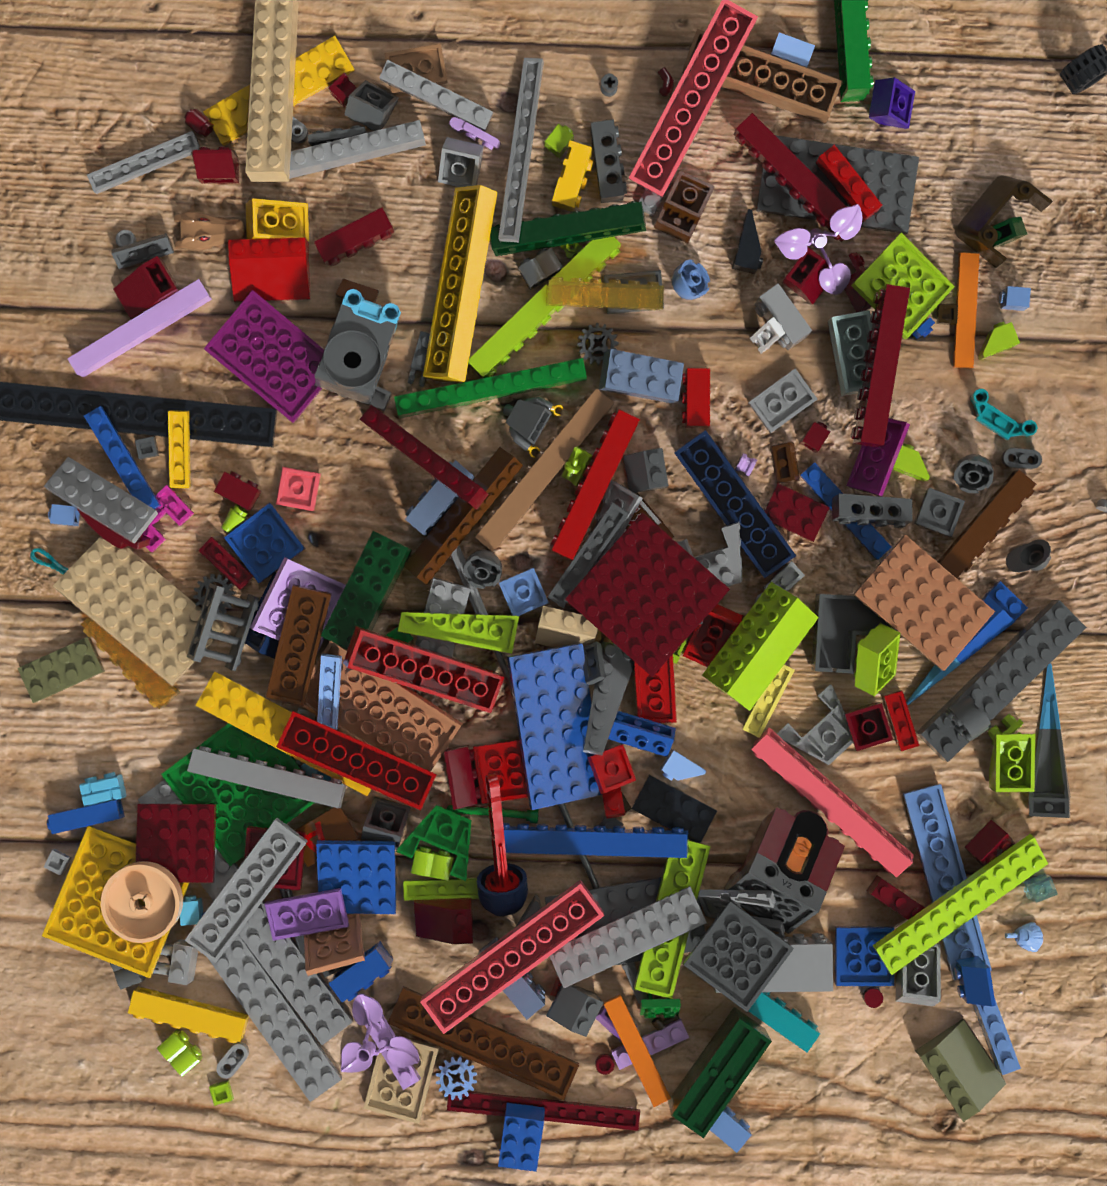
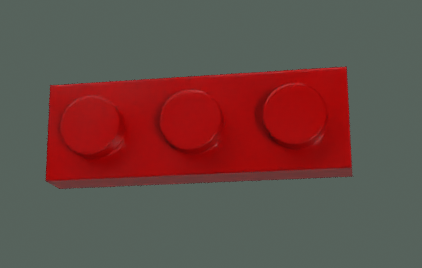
M900 690L884 695V702L899 751L918 747L919 742L903 691Z

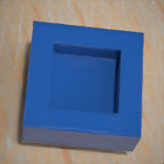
M931 317L928 318L912 334L916 339L921 336L925 338L933 331L931 326L935 322Z

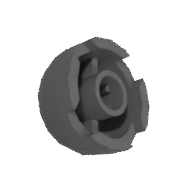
M979 454L967 455L958 461L954 471V481H956L962 491L976 494L986 487L988 489L993 482L994 470L992 464L986 457Z
M478 550L472 553L465 561L463 574L465 573V576L468 578L467 582L476 588L485 589L486 586L492 585L494 587L500 581L502 564L493 552Z

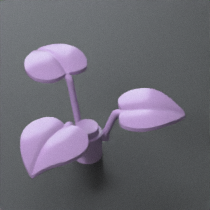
M856 204L837 210L830 218V228L834 233L827 232L826 230L822 232L818 228L810 232L804 228H795L780 234L774 239V242L782 254L792 260L803 257L807 252V246H810L811 243L815 248H819L829 268L820 271L819 283L826 292L838 295L848 285L851 272L847 265L843 263H837L832 266L823 247L827 243L826 236L836 237L839 234L842 239L848 240L859 232L862 224L861 208Z
M358 994L353 1002L352 1014L357 1024L362 1026L368 1024V1029L362 1045L358 1042H349L344 1046L341 1054V1072L353 1073L364 1071L371 1066L373 1056H377L385 1050H389L387 1058L396 1067L405 1068L418 1064V1051L408 1038L395 1036L390 1040V1046H384L376 1050L373 1042L368 1041L372 1023H378L381 1020L383 1010L380 1003L374 998L365 994Z

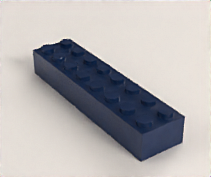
M706 430L674 452L726 526L740 522L741 546L764 578L796 557L794 551Z

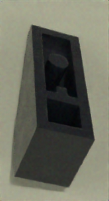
M748 209L732 269L755 274L757 269H761L763 258H760L762 251L753 212L751 209Z

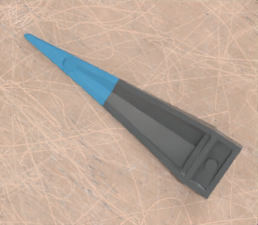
M1050 663L1047 666L1035 755L1034 792L1029 793V816L1070 818L1071 796L1052 664Z

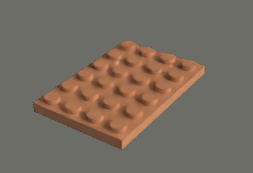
M904 535L853 594L889 626L900 632L903 638L942 671L947 669L995 612L907 535Z

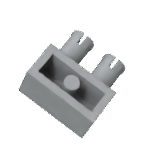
M184 939L177 941L174 945L164 944L160 955L171 956V964L157 961L153 974L167 975L168 982L188 985L194 981L198 950Z

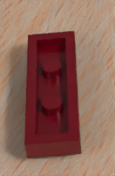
M210 537L198 550L239 590H242L254 577L214 537Z

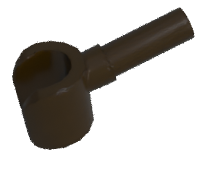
M675 1015L674 1018H668L663 1021L659 1016L652 1020L651 1023L657 1030H663L667 1024L680 1018L678 1015Z

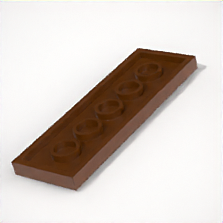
M293 584L266 698L301 706L305 705L332 593Z

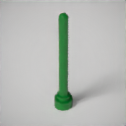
M453 805L447 807V810L454 813L489 816L488 808L467 806L453 810ZM502 809V816L526 819L530 823L538 824L539 809H527V811Z

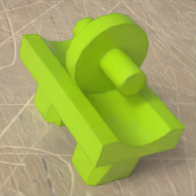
M578 446L574 447L568 462L564 465L565 469L561 477L578 486L592 459V454Z
M1008 714L1001 720L1007 727V730L1002 733L995 725L987 732L993 740L992 745H994L995 734H1013L1022 726L1023 722L1020 719L1016 720L1012 715Z

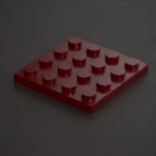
M137 804L136 862L145 861L159 864L168 869L179 883H213L215 874L216 804Z

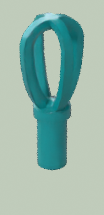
M34 548L30 554V558L34 562L55 569L63 575L68 570V568L58 563L48 552L41 548ZM35 552H40L52 563H46L36 558Z

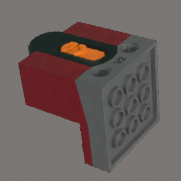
M776 807L762 820L744 864L729 877L724 890L773 891L775 897L774 908L740 903L741 907L758 917L781 920L785 932L789 934L820 911L845 845L841 844L836 838L828 836L827 824L817 813L810 810H802L792 816L786 810Z

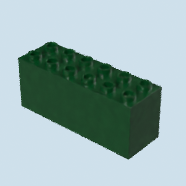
M373 531L321 636L348 649L356 626L372 631L412 549Z
M734 1007L671 1096V1100H668L671 1116L704 1139L771 1044L772 1040L766 1029Z

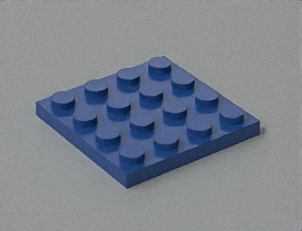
M317 840L318 892L341 888L347 914H396L395 842Z

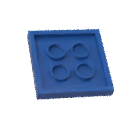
M271 503L267 504L224 537L258 583L263 582L279 569L284 557L292 560L306 549Z
M835 926V985L894 986V974L891 975L872 946L892 932L894 927Z

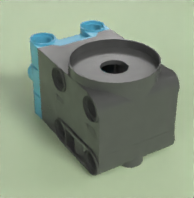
M351 289L347 291L335 324L331 329L322 360L318 365L314 377L315 386L337 393L341 397H348L370 405L401 315L398 306L389 303L382 307L379 304L365 300L358 290Z

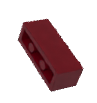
M878 875L866 890L908 920L925 908Z

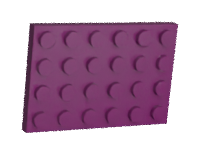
M253 290L204 348L205 351L292 423L299 418L323 389L315 386L314 377L322 360L324 349Z

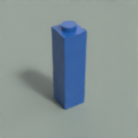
M117 799L50 814L47 819V827L51 830L52 834L121 819L125 817L122 801Z

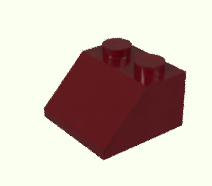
M874 702L844 714L856 751L894 740L881 702Z

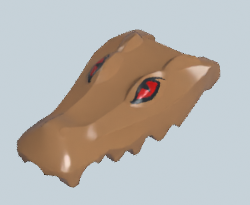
M187 212L174 216V222L180 223L181 241L175 242V249L203 251L212 249L214 246L224 245L228 240L242 239L244 236V224L240 219H226L197 212Z

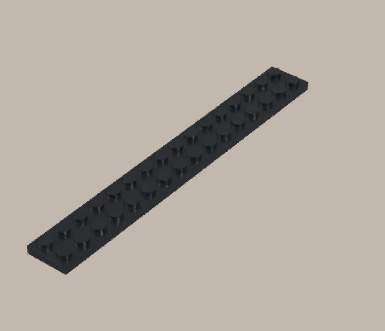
M0 382V421L92 430L84 415L101 406L118 433L169 437L168 411H189L190 440L274 448L277 409Z

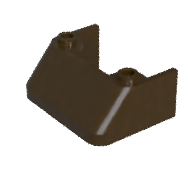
M1004 175L998 176L989 185L955 230L956 236L980 254L981 257L995 268L1005 262L1007 258L992 247L998 238V233L990 223L1011 197L1014 196L1020 201H1028L1040 212L1053 202L1030 182Z

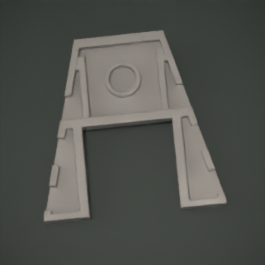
M708 889L700 890L698 895L705 916L715 919L729 900L741 909L740 903L774 908L775 897L773 891ZM752 916L769 930L779 932L778 936H784L785 929L781 920Z

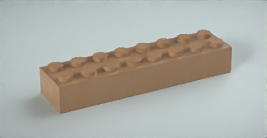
M697 29L682 73L686 70L705 31ZM743 46L722 87L826 124L842 80Z

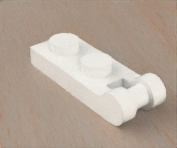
M773 317L750 339L753 343H756L759 347L758 351L762 354L783 336L785 332L782 325Z

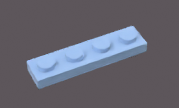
M323 653L320 664L317 722L337 730L342 656Z

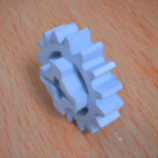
M451 1057L450 1063L445 1060L446 1066H439L441 1073H436V1076L440 1077V1080L436 1081V1084H441L439 1092L444 1090V1097L450 1094L451 1100H454L455 1096L462 1100V1094L468 1097L467 1091H474L475 1089L472 1087V1084L477 1083L473 1079L477 1073H472L471 1071L474 1065L468 1066L469 1060L463 1063L462 1057H459L458 1061ZM453 1065H460L458 1070L451 1071L448 1069ZM466 1069L469 1073V1082L464 1077ZM449 1073L454 1075L460 1073V1079H462L461 1081H463L464 1084H462L461 1082H456L455 1084H453L454 1079L452 1078V1076L449 1075ZM444 1075H446L449 1080V1084L447 1085V1087L444 1084ZM462 1086L465 1088L460 1092H453L455 1087Z

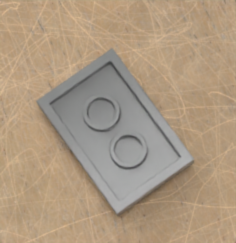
M794 369L749 401L748 404L771 434L815 402L817 397L798 371Z

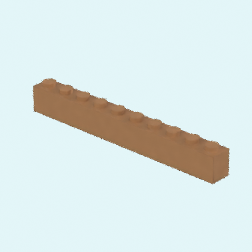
M597 388L594 392L590 390L584 397L586 402L574 409L572 419L570 421L566 420L559 429L562 431L559 435H553L547 443L550 446L546 451L542 449L536 456L538 461L533 466L530 464L523 472L525 474L524 478L521 481L518 479L513 484L511 494L509 496L505 494L499 502L501 506L498 510L493 509L487 517L489 521L485 526L481 524L475 531L477 534L475 538L493 553L561 471L565 463L568 462L574 447H580L613 407L614 402Z

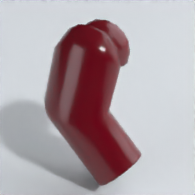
M663 67L658 71V75L663 80V87L659 89V92L663 97H666L673 92L674 79L666 67Z

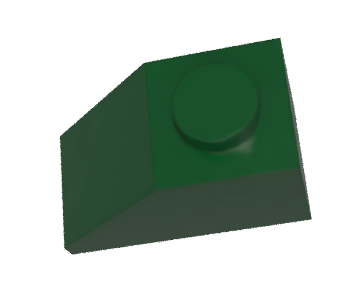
M1022 217L1009 218L992 226L998 233V238L992 247L996 248L1028 235Z

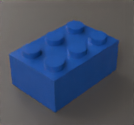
M381 941L364 952L365 961L350 964L335 973L328 984L341 1002H344L346 999L351 1001L362 988L366 990L373 985V981L378 976L382 978L390 972L389 969H391L394 959Z
M515 1103L506 1104L498 1167L537 1172L545 1117L544 1107Z

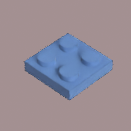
M534 568L499 583L513 616L523 615L549 603Z

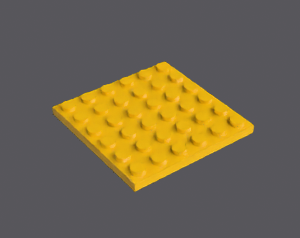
M88 826L42 937L151 978L170 930L154 941L145 943L130 942L117 936L108 927L101 911V896L107 881L123 867L136 862V843ZM179 883L183 897L189 883ZM145 897L139 899V903L142 906H145Z

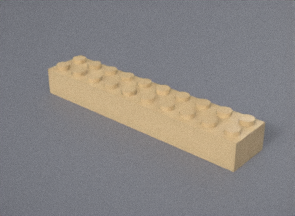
M255 0L245 172L251 182H289L298 0Z

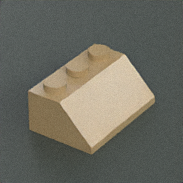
M543 606L535 643L554 648L582 643L583 647L594 643L598 628L581 614Z

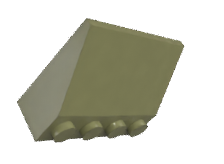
M964 1019L915 1050L963 1122L980 1112L1006 1085V1082Z

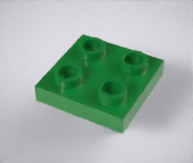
M647 993L648 999L641 1000L640 1015H644V1018H655L656 1015H664V1018H674L675 1015L679 1014L681 1008L680 999H652V994Z

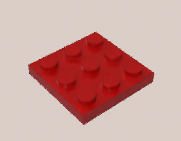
M519 739L473 746L482 804L488 803L485 776L494 773L497 774L499 780L501 801L528 797Z

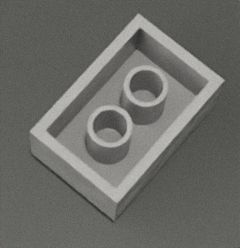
M779 283L762 294L754 304L756 306L755 311L760 317L763 316L766 321L774 317L782 325L785 334L777 340L782 348L791 349L812 332L810 326Z

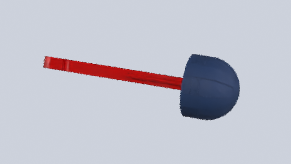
M494 773L485 776L494 865L486 867L479 873L477 889L482 906L490 913L504 917L515 914L523 907L528 894L526 872L515 864L507 863L500 785L497 774Z

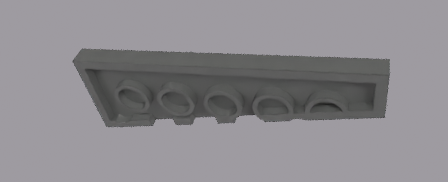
M602 641L601 648L606 678L596 682L594 685L583 752L603 755L634 667V661L617 645Z

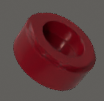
M870 987L864 991L863 1000L867 1006L877 1008L883 1003V994L879 989Z
M609 1054L599 1055L595 1061L596 1070L603 1075L610 1074L615 1067L612 1056Z

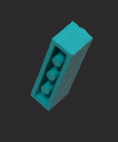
M762 992L748 1011L808 1053L820 1035L817 1029L818 1025L810 1019L805 1021L801 1018L802 1014L794 1008L792 1010L785 1006L786 1003L779 997L774 999L770 996L771 992Z

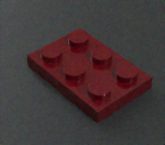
M777 483L764 511L773 524L814 542L830 507Z

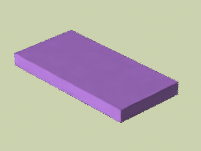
M341 888L265 902L273 941L349 926Z

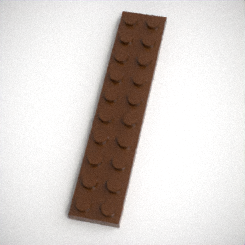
M403 986L388 1024L554 1097L565 1100L578 1070V1062L471 1015L443 1034L420 1003L423 994Z

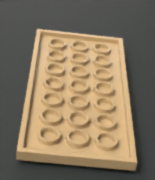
M100 537L53 585L58 592L171 686L195 662L189 659L187 654L200 617L201 608L196 606L192 600L128 547L119 549ZM214 621L212 631L222 633L224 627L217 621ZM208 639L206 649L215 639Z

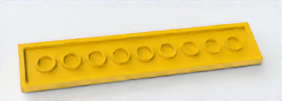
M215 671L195 705L277 748L276 746L292 714L289 710ZM277 748L331 778L343 780V784L366 796L371 791L366 786Z

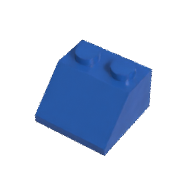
M979 956L956 960L957 967H954L956 978L959 979L960 985L957 986L959 997H962L967 1004L996 1006L990 967Z

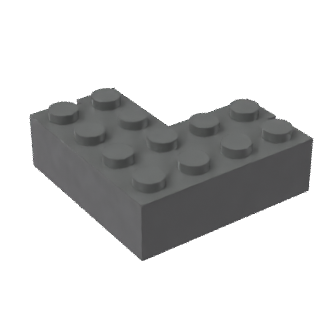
M816 594L815 614L819 618L814 623L811 670L854 674L856 635L867 636L870 630L875 629L880 623L890 628L892 627L856 596Z

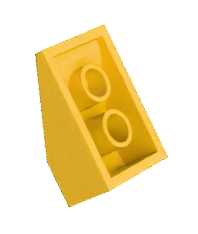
M252 198L245 204L247 239L305 237L309 242L308 203Z

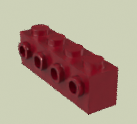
M383 207L314 241V244L325 265L335 266L341 262V259L353 257L363 248L369 249L375 245L374 242L380 239L382 241L389 239L392 233H394V229Z

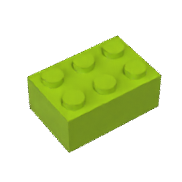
M880 623L875 629H871L864 639L858 642V655L855 661L857 666L854 674L855 687L875 696L896 675L900 632Z

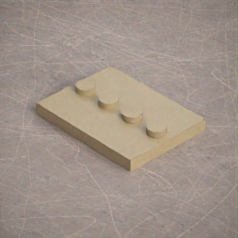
M409 1039L415 1045L419 1054L418 1064L413 1065L421 1079L403 1090L383 1055L379 1053L376 1058L363 1109L419 1124L439 1047Z

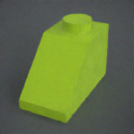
M1003 321L993 325L994 329L988 332L978 355L979 360L1020 344L1012 322L1005 324Z
M903 444L893 470L923 482L928 481L930 476L920 453L915 451L913 446Z

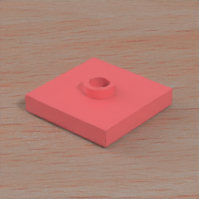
M282 467L276 505L314 511L321 474Z

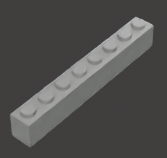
M417 120L291 151L289 179L426 146L421 122Z
M203 746L192 751L188 772L335 808H341L347 786L342 784L343 780L331 778V781L323 780L324 776L312 773L311 777L304 775L305 771L298 769L290 772L286 771V767L275 764L274 767L267 766L268 762L256 760L253 763L248 761V757L237 755V758L229 757L230 753L218 751V754L211 752V748Z

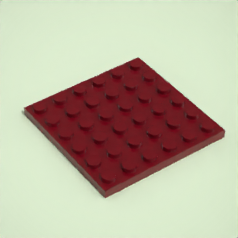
M642 512L565 600L653 677L730 589Z

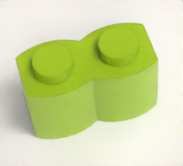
M420 846V849H416L411 870L412 874L449 880L454 855H450L445 850L434 852L431 851L432 848Z
M176 1029L157 1049L183 1077L203 1057L200 1048L196 1045L193 1046L188 1041V1035L184 1031Z

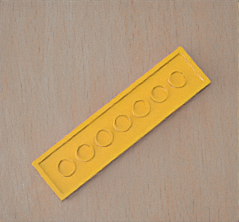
M336 36L296 57L293 106L333 84L344 72L349 75L355 71ZM250 84L203 111L205 116L212 121L211 123L214 125L212 128L223 146L248 133Z

